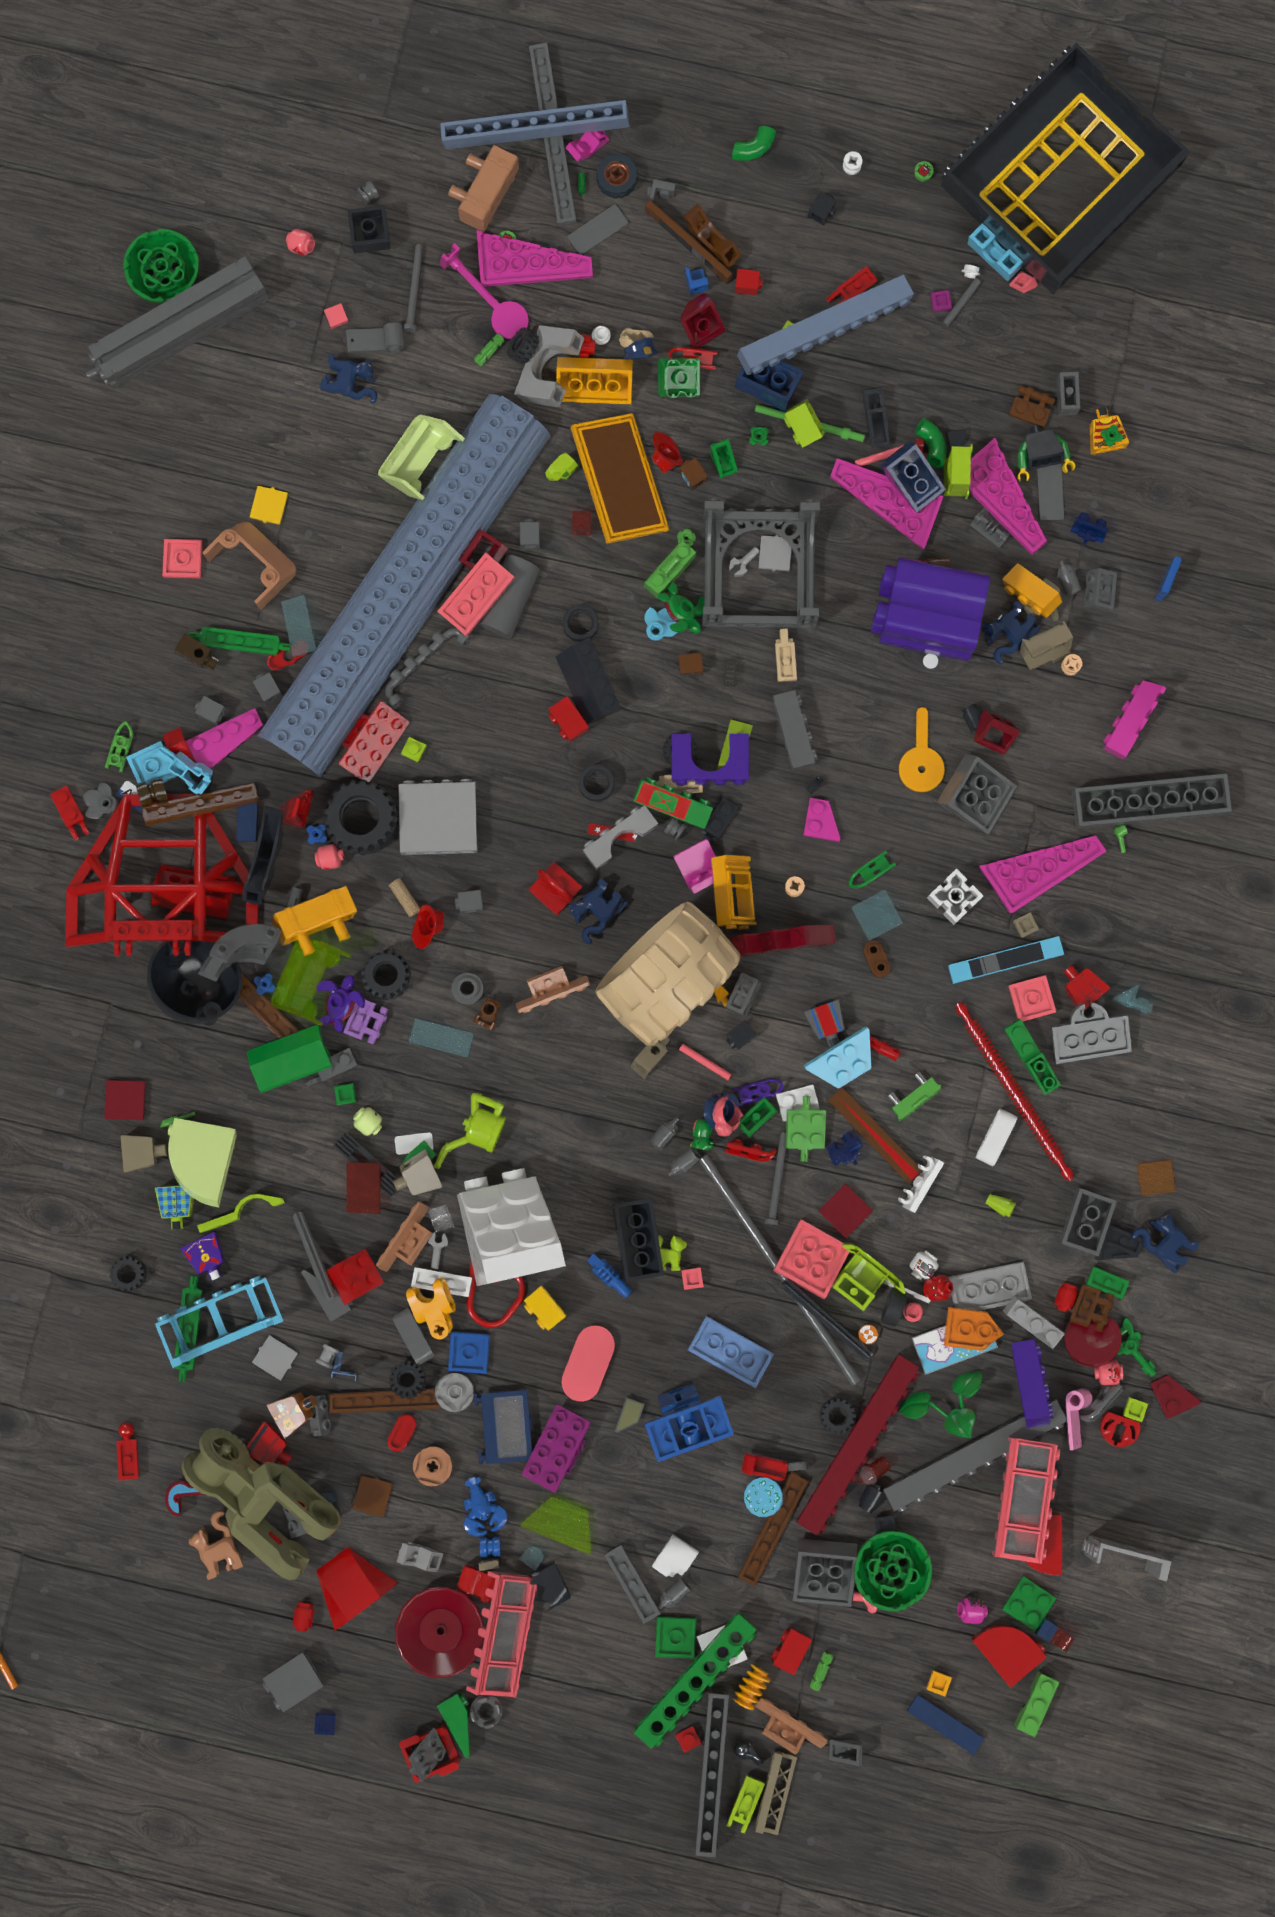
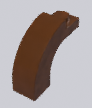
M696 204L683 216L689 225L688 230L696 241L725 267L729 268L742 256L735 243L724 237L712 225L700 205Z

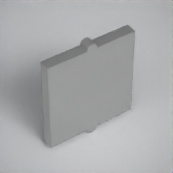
M778 535L775 537L761 536L758 569H768L773 572L776 570L789 571L791 546Z
M269 1335L263 1346L259 1347V1352L252 1363L281 1381L287 1370L291 1369V1364L298 1353Z

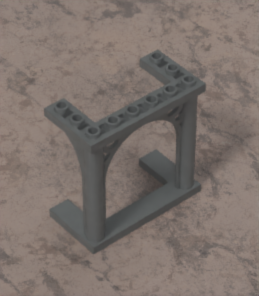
M717 498L705 501L703 523H705V595L702 627L816 628L819 608H814L815 525L820 511V502L804 500V502L800 503L799 512H794L791 509L783 510V512H775L773 509L756 512L755 509H746L745 511L727 509L724 511V501H720ZM725 524H730L734 527L735 533L733 535H729L724 531L723 526ZM737 524H745L746 527L744 529H739ZM775 524H777V526L783 524L782 529H776ZM789 525H795L797 527L796 532L791 536H787L785 529ZM762 530L779 535L791 546L797 560V616L723 615V607H721L722 560L726 549L733 540L744 533ZM720 535L727 539V542L721 543L723 538H720ZM800 536V539H797L799 544L793 543V540Z

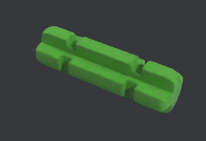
M496 334L492 338L493 341H490L481 350V354L478 353L474 358V361L479 366H483L486 359H489L498 349V346L504 343V338L500 334Z
M824 1652L822 1654V1661L819 1662L814 1673V1679L810 1683V1688L819 1691L822 1686L821 1682L824 1681L829 1664H831L833 1655Z

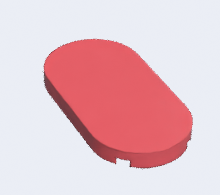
M590 1326L581 1331L563 1373L562 1388L565 1394L575 1401H587L597 1394L615 1348L614 1338L602 1326Z

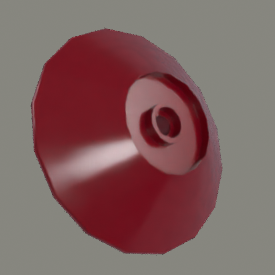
M430 1587L414 1594L401 1608L395 1624V1643L402 1659L415 1672L430 1678H450L465 1671L478 1658L475 1656L474 1651L476 1648H482L484 1638L478 1635L479 1628H484V1621L477 1605L465 1593L450 1587ZM439 1627L444 1628L443 1634L437 1632Z

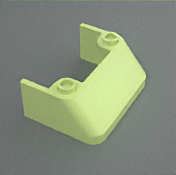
M418 415L411 422L380 467L378 475L406 495L424 500L425 497L419 493L422 485L421 481L418 480L438 450H447L452 446L454 439L463 442L465 438L445 420Z

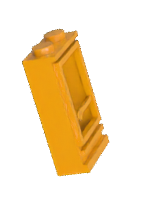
M735 855L711 858L717 926L725 927L726 930H734L737 927L739 931L749 930V926L757 925L754 922L751 872L749 871L751 858ZM731 874H735V884H732ZM732 887H736L738 916L734 914Z

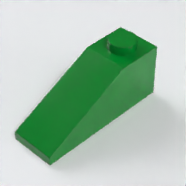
M458 1691L437 1704V1708L465 1758H468L471 1753L467 1707L469 1702L464 1694L461 1695Z

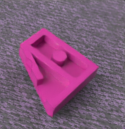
M810 798L803 836L840 842L839 832L829 801Z

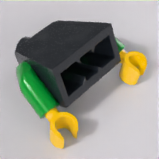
M1039 425L1031 427V434L1026 435V441L1021 444L1018 452V468H1020V473L1017 476L1018 481L1020 482L1021 474H1025L1027 477L1026 482L1028 481L1029 473L1026 471V468L1030 471L1065 462L1062 465V471L1064 473L1068 472L1067 464L1071 466L1073 471L1075 463L1069 459L1071 455L1067 442L1058 435H1055L1053 430L1042 431Z

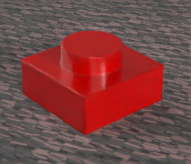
M693 1725L675 1734L684 1753L702 1744Z

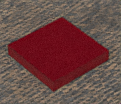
M106 1080L104 1119L144 1120L146 1082Z
M844 1184L818 1212L844 1238H847L873 1210Z

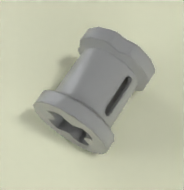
M324 1344L321 1356L316 1362L332 1369L333 1366L331 1364L339 1350Z

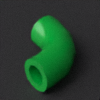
M760 126L755 138L751 141H735L732 160L751 161L760 158L770 149L776 131L771 127Z
M923 418L916 427L915 434L924 439L928 447L926 460L930 466L941 468L945 464L947 455L945 438L936 425L927 418Z

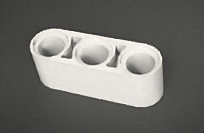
M1000 1108L975 1158L993 1167L1018 1117Z

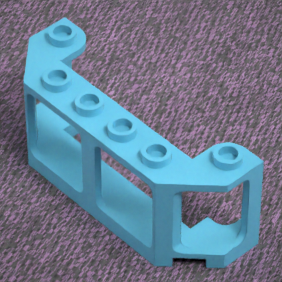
M259 1275L250 1279V1283L242 1285L240 1282L231 1286V1290L226 1293L223 1290L212 1294L213 1298L205 1300V1298L199 1299L190 1308H187L186 1305L176 1309V1313L171 1316L166 1314L158 1317V1322L155 1325L172 1367L179 1366L194 1357L263 1328L265 1329L273 1324L276 1325L283 1322L267 1279L265 1277L261 1278ZM261 1283L265 1284L276 1315L270 1317L263 1315L253 1290L254 1286ZM246 1290L258 1319L250 1325L228 1333L216 1307V1301ZM207 1306L219 1337L189 1349L177 1323V1318ZM168 1322L172 1325L182 1351L180 1355L173 1358L160 1328L161 1325Z

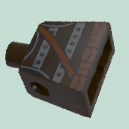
M185 633L175 648L176 655L201 669L205 665L214 670L219 662L218 659L210 655L211 649ZM201 652L203 656L198 658L195 654Z

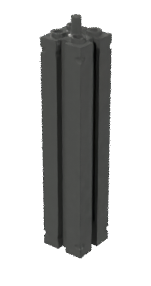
M244 256L238 262L230 264L100 339L98 343L88 346L91 351L88 355L95 368L89 370L86 374L89 379L100 374L107 386L111 385L114 390L121 384H125L253 310L259 304L268 301L265 288Z

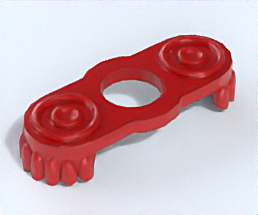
M300 639L291 646V651L294 653V658L291 661L284 660L285 650H281L277 656L270 655L267 660L268 667L277 671L288 665L295 664L298 659L304 657L309 652L308 643Z

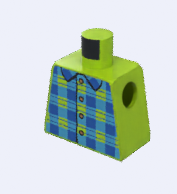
M181 1186L155 1188L161 1218H171V1230L183 1229V1217L192 1216L194 1198L186 1193Z

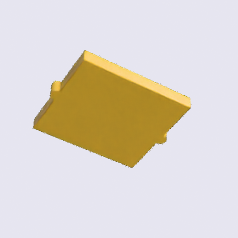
M257 486L250 518L261 520L263 523L269 522L280 525L288 493L275 490L273 487L270 489Z

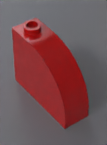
M1012 1513L1009 1523L1039 1528L1041 1513ZM1052 1513L1051 1520L1047 1521L1049 1537L1048 1540L1045 1539L1044 1547L1047 1548L1045 1560L1042 1559V1564L1024 1562L1041 1573L1062 1575V1515ZM1012 1530L1013 1543L1019 1555L1035 1557L1038 1534Z
M1004 1624L992 1625L980 1630L970 1638L1010 1688L1047 1658L1044 1654L1046 1649L1039 1641L1035 1643L1025 1632L1014 1626Z

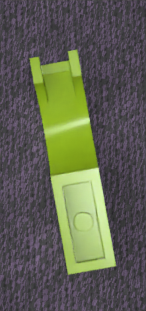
M261 1194L249 1195L239 1202L235 1212L197 1225L199 1232L204 1233L240 1220V1213L244 1205L253 1199H264L274 1207L284 1204V1199Z

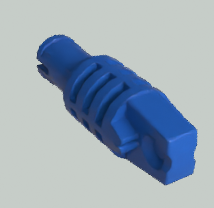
M592 1254L587 1260L593 1267L592 1271L608 1287H613L624 1299L633 1291L620 1279V1274L604 1258L600 1260L595 1254Z

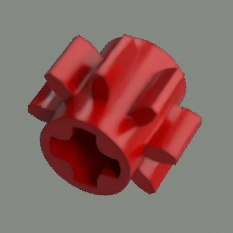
M582 334L584 341L579 352L580 358H589V354L594 355L596 341L591 340V335Z

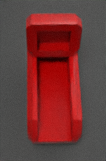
M745 1453L741 1471L748 1475L754 1474L783 1481L786 1477L788 1463L780 1459Z

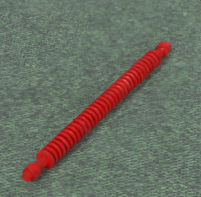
M959 1002L955 1007L957 1008L956 1012L958 1015L962 1016L967 1024L964 1028L967 1029L969 1027L967 1032H972L969 1036H975L972 1040L973 1042L978 1041L975 1043L976 1046L980 1044L978 1050L983 1049L980 1053H986L983 1057L984 1059L986 1057L989 1058L986 1060L987 1063L991 1061L988 1064L989 1067L994 1066L991 1070H997L994 1072L995 1075L999 1074L996 1078H1002L999 1081L1000 1084L1004 1082L1005 1084L1002 1087L1007 1086L1005 1091H1010L1007 1095H1013L1010 1099L1011 1101L1015 1099L1014 1105L1018 1103L1015 1106L1016 1109L1021 1108L1018 1112H1024L1021 1116H1026L1024 1121L1029 1120L1026 1123L1027 1126L1032 1125L1029 1129H1035L1032 1133H1037L1034 1136L1035 1138L1040 1137L1037 1141L1038 1143L1042 1141L1041 1147L1045 1145L1043 1150H1048L1045 1154H1051L1048 1157L1049 1160L1053 1158L1051 1163L1056 1162L1063 1178L1070 1181L1074 1178V1172L1062 1159L1065 1156L1064 1153L1060 1155L1062 1150L1057 1151L1059 1145L1054 1146L1057 1142H1051L1054 1138L1053 1136L1049 1138L1050 1132L1046 1134L1049 1131L1048 1128L1043 1129L1046 1125H1040L1043 1123L1042 1120L1038 1121L1041 1117H1035L1038 1114L1037 1111L1033 1113L1032 1111L1035 1108L1032 1107L1030 1109L1032 1104H1027L1030 1100H1024L1027 1096L1026 1094L1021 1095L1024 1093L1023 1090L1019 1092L1021 1086L1016 1087L1019 1083H1013L1016 1079H1011L1013 1074L1008 1075L1011 1072L1010 1069L1005 1070L1008 1066H1002L1005 1062H1000L1002 1057L997 1058L1000 1055L999 1052L994 1053L997 1049H991L994 1045H989L992 1042L991 1040L986 1041L989 1038L988 1036L984 1038L986 1032L981 1033L984 1029L978 1028L981 1024L976 1025L975 1023L978 1020L973 1021L968 1013L969 1009L967 1006Z

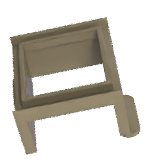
M1063 621L1062 625L1059 624L1029 640L1022 639L1020 654L1031 671L1047 662L1052 661L1054 663L1070 655L1073 636L1065 621Z

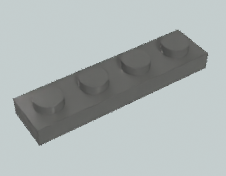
M622 1545L605 1553V1558L643 1624L660 1615L659 1609Z

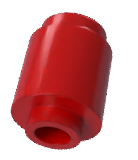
M1062 1283L1054 1305H1057V1310L1068 1313V1310H1073L1078 1294L1076 1286Z
M298 1602L294 1610L292 1626L296 1627V1631L307 1632L308 1628H312L315 1610L313 1609V1604Z

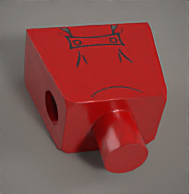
M1071 965L1064 971L1065 975L1070 979V982L1064 988L1075 1007L1083 1002L1085 1009L1088 1008L1090 1001L1095 1002L1110 989L1104 981L1088 968L1079 973Z

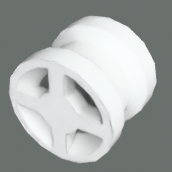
M849 152L844 157L843 169L849 175L857 174L861 169L862 157L857 152Z

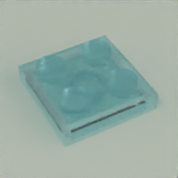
M886 890L851 907L868 941L903 924Z

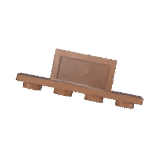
M560 966L527 979L533 997L517 1002L515 1005L519 1013H526L536 1006L547 1005L556 998H565L574 991H583L590 985L587 976L568 982L564 969Z
M418 1201L412 1207L411 1213L401 1224L399 1231L391 1239L385 1252L379 1257L376 1267L387 1272L397 1257L409 1265L413 1264L433 1234L419 1224L429 1210L427 1205Z
M760 1698L758 1703H755L754 1706L771 1716L762 1734L796 1755L804 1739H807L819 1748L827 1744L828 1740L824 1738L822 1733L811 1730L801 1720H795L786 1710L773 1706L774 1704L770 1700Z

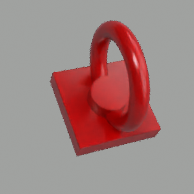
M553 862L546 871L543 869L537 871L539 879L528 890L557 916L568 903L573 901V898L583 887L559 865Z

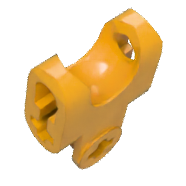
M441 1277L433 1283L434 1298L424 1297L419 1288L416 1287L408 1288L406 1292V1297L415 1320L418 1324L426 1322L430 1334L435 1339H443L451 1332L453 1322L449 1313L456 1310L447 1282Z

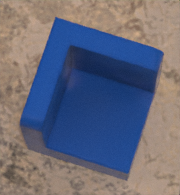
M689 267L685 268V277L690 295L708 291L709 284L703 269L690 271Z

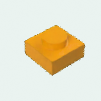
M932 1670L926 1689L946 1696L952 1677Z

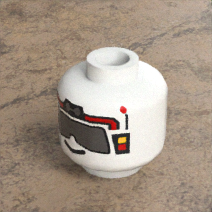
M926 1250L924 1253L918 1252L910 1263V1268L913 1270L911 1274L919 1280L922 1278L930 1279L939 1267L938 1259Z

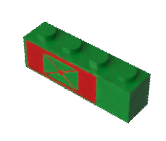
M649 777L640 779L633 797L634 802L705 829L713 810L712 805H709L710 801L703 798L696 800L692 798V794L685 791L678 793L674 791V787L667 784L660 786L656 784V780Z

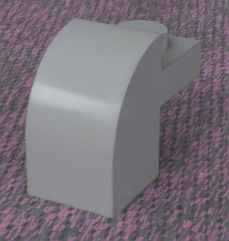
M408 1542V1544L402 1543L397 1562L402 1565L415 1566L425 1571L438 1572L444 1553Z

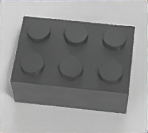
M1081 1188L1076 1189L1058 1244L1092 1256H1099L1117 1201Z

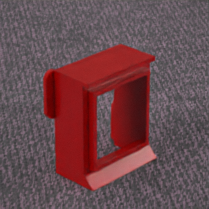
M446 1723L435 1728L437 1734H440L450 1760L435 1766L426 1778L438 1773L440 1776H444L459 1768L461 1758ZM430 1731L419 1736L414 1735L399 1743L409 1769L411 1762L408 1758L414 1752L411 1746L423 1741ZM417 1774L412 1775L415 1783L420 1781Z

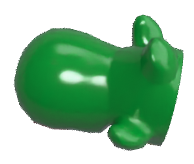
M703 1118L696 1120L694 1123L692 1134L694 1141L690 1147L709 1151L714 1144L713 1141L709 1140L712 1128Z

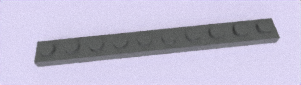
M542 43L529 46L539 111L558 109L548 44ZM563 135L545 137L544 143L558 226L577 223Z

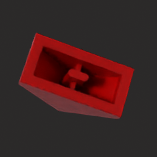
M180 727L162 735L167 749L176 755L181 751L190 760L196 762Z

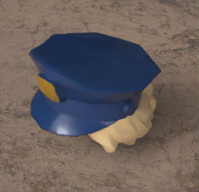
M625 328L622 331L619 341L621 346L625 348L623 359L650 358L658 353L653 346V334L650 331L633 330L631 328Z

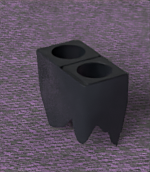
M555 1562L527 1575H532L534 1578L530 1584L539 1585V1600L551 1601L547 1611L571 1598Z

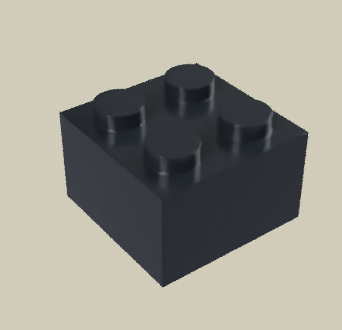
M385 205L347 210L351 245L354 254L391 249Z

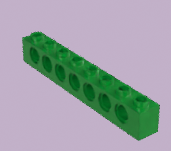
M738 1610L634 1728V1734L651 1749L655 1745L658 1747L665 1739L663 1735L668 1730L671 1732L678 1724L677 1719L681 1715L684 1717L690 1711L692 1702L694 1700L698 1702L704 1695L703 1690L707 1685L711 1687L717 1680L716 1675L720 1671L724 1672L729 1667V1660L733 1656L737 1657L744 1648L742 1646L744 1643L753 1640L757 1634L755 1633L756 1626ZM733 1632H739L741 1638L734 1641L730 1635ZM720 1647H726L728 1653L726 1655H719L717 1650ZM706 1662H713L715 1668L712 1670L705 1669L704 1665ZM698 1676L702 1679V1682L699 1685H694L691 1679ZM685 1691L689 1694V1697L686 1700H681L678 1694ZM668 1706H672L676 1709V1712L669 1715L665 1712V1709ZM659 1721L663 1726L657 1730L652 1727V1723Z

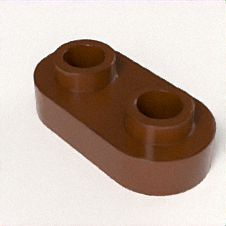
M877 941L867 942L863 948V953L871 973L877 978H883L890 971V964L883 947ZM870 947H875L877 952L871 953ZM879 964H882L884 966L883 971H879L877 969V966Z

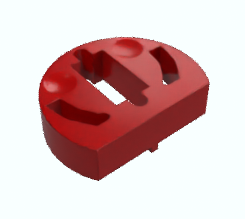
M1107 1411L1101 1418L1100 1431L1103 1438L1111 1445L1126 1447L1134 1443L1138 1438L1140 1423ZM1110 1419H1113L1111 1422H1109V1423L1106 1425V1427H1105V1429H1104L1103 1427H1104L1105 1423L1108 1422ZM1123 1421L1124 1429L1120 1441H1116L1114 1444L1112 1437L1116 1425ZM1130 1426H1133V1429H1134V1437H1133V1438H1131V1437H1132V1432H1131Z

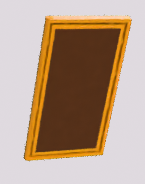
M633 413L572 425L570 428L606 543L610 544L669 531Z

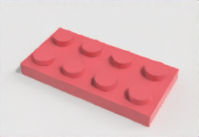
M485 553L437 612L465 636H468L516 577Z

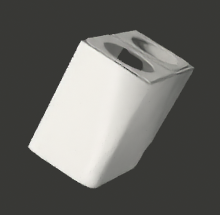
M673 1534L652 1564V1567L666 1577H674L676 1573L683 1575L699 1551Z

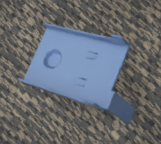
M339 1352L335 1356L334 1369L331 1376H333V1373L355 1376L356 1381L357 1373L340 1371L343 1352Z

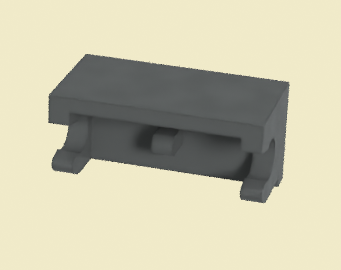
M741 973L726 1008L746 1018L762 983L754 977Z

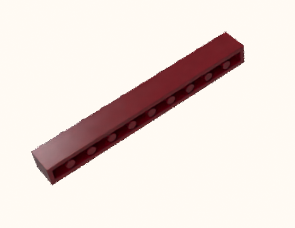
M899 1354L896 1355L797 1518L796 1522L815 1535H818L819 1532H824L828 1525L826 1522L829 1515L833 1516L838 1508L836 1505L838 1500H843L848 1492L847 1485L849 1482L853 1483L858 1476V1467L860 1465L863 1466L869 1457L866 1455L870 1448L874 1449L879 1441L877 1438L880 1431L884 1432L889 1424L887 1419L890 1415L894 1416L899 1408V1405H897L900 1398L904 1399L909 1391V1388H907L911 1381L914 1382L920 1373L917 1371L918 1366Z

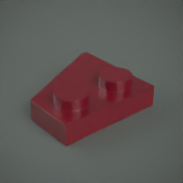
M1168 1375L1149 1383L1166 1419L1201 1404L1200 1400Z

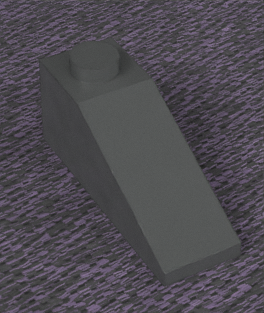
M308 1270L301 1271L330 1322L335 1321L352 1310L351 1305H353V1302L344 1305L333 1286L335 1298L326 1301L316 1276Z

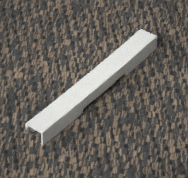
M884 1280L883 1284L895 1287L890 1281ZM904 1288L907 1293L914 1295L917 1299L927 1303L931 1301L925 1296Z

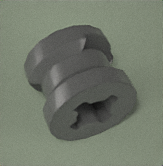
M370 181L366 182L364 187L357 188L361 199L366 205L373 198L377 199L379 197L377 190Z
M674 817L664 833L672 835L673 839L677 841L687 825L685 823L681 824Z

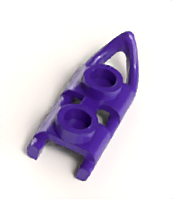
M765 1079L733 1088L734 1092L738 1091L741 1100L739 1106L760 1101L764 1097L767 1099L776 1096V1094L783 1090L784 1083L779 1079ZM777 1082L781 1086L776 1092L771 1094L768 1083ZM757 1086V1089H754V1090H750V1089H749L750 1087ZM759 1094V1097L752 1099V1095Z

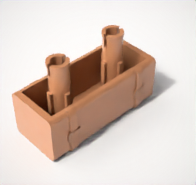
M493 145L486 160L472 153L469 154L466 165L478 169L479 172L468 192L452 185L448 196L462 202L458 208L460 221L482 232H485L488 224L491 223L494 213L519 170L518 157Z

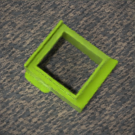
M970 444L969 447H951L950 455L944 464V487L946 488L944 496H965V499H968L973 444Z

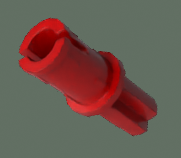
M870 1036V1048L877 1051L879 1055L882 1054L895 1062L897 1061L901 1050L886 1043L887 1041L882 1042Z

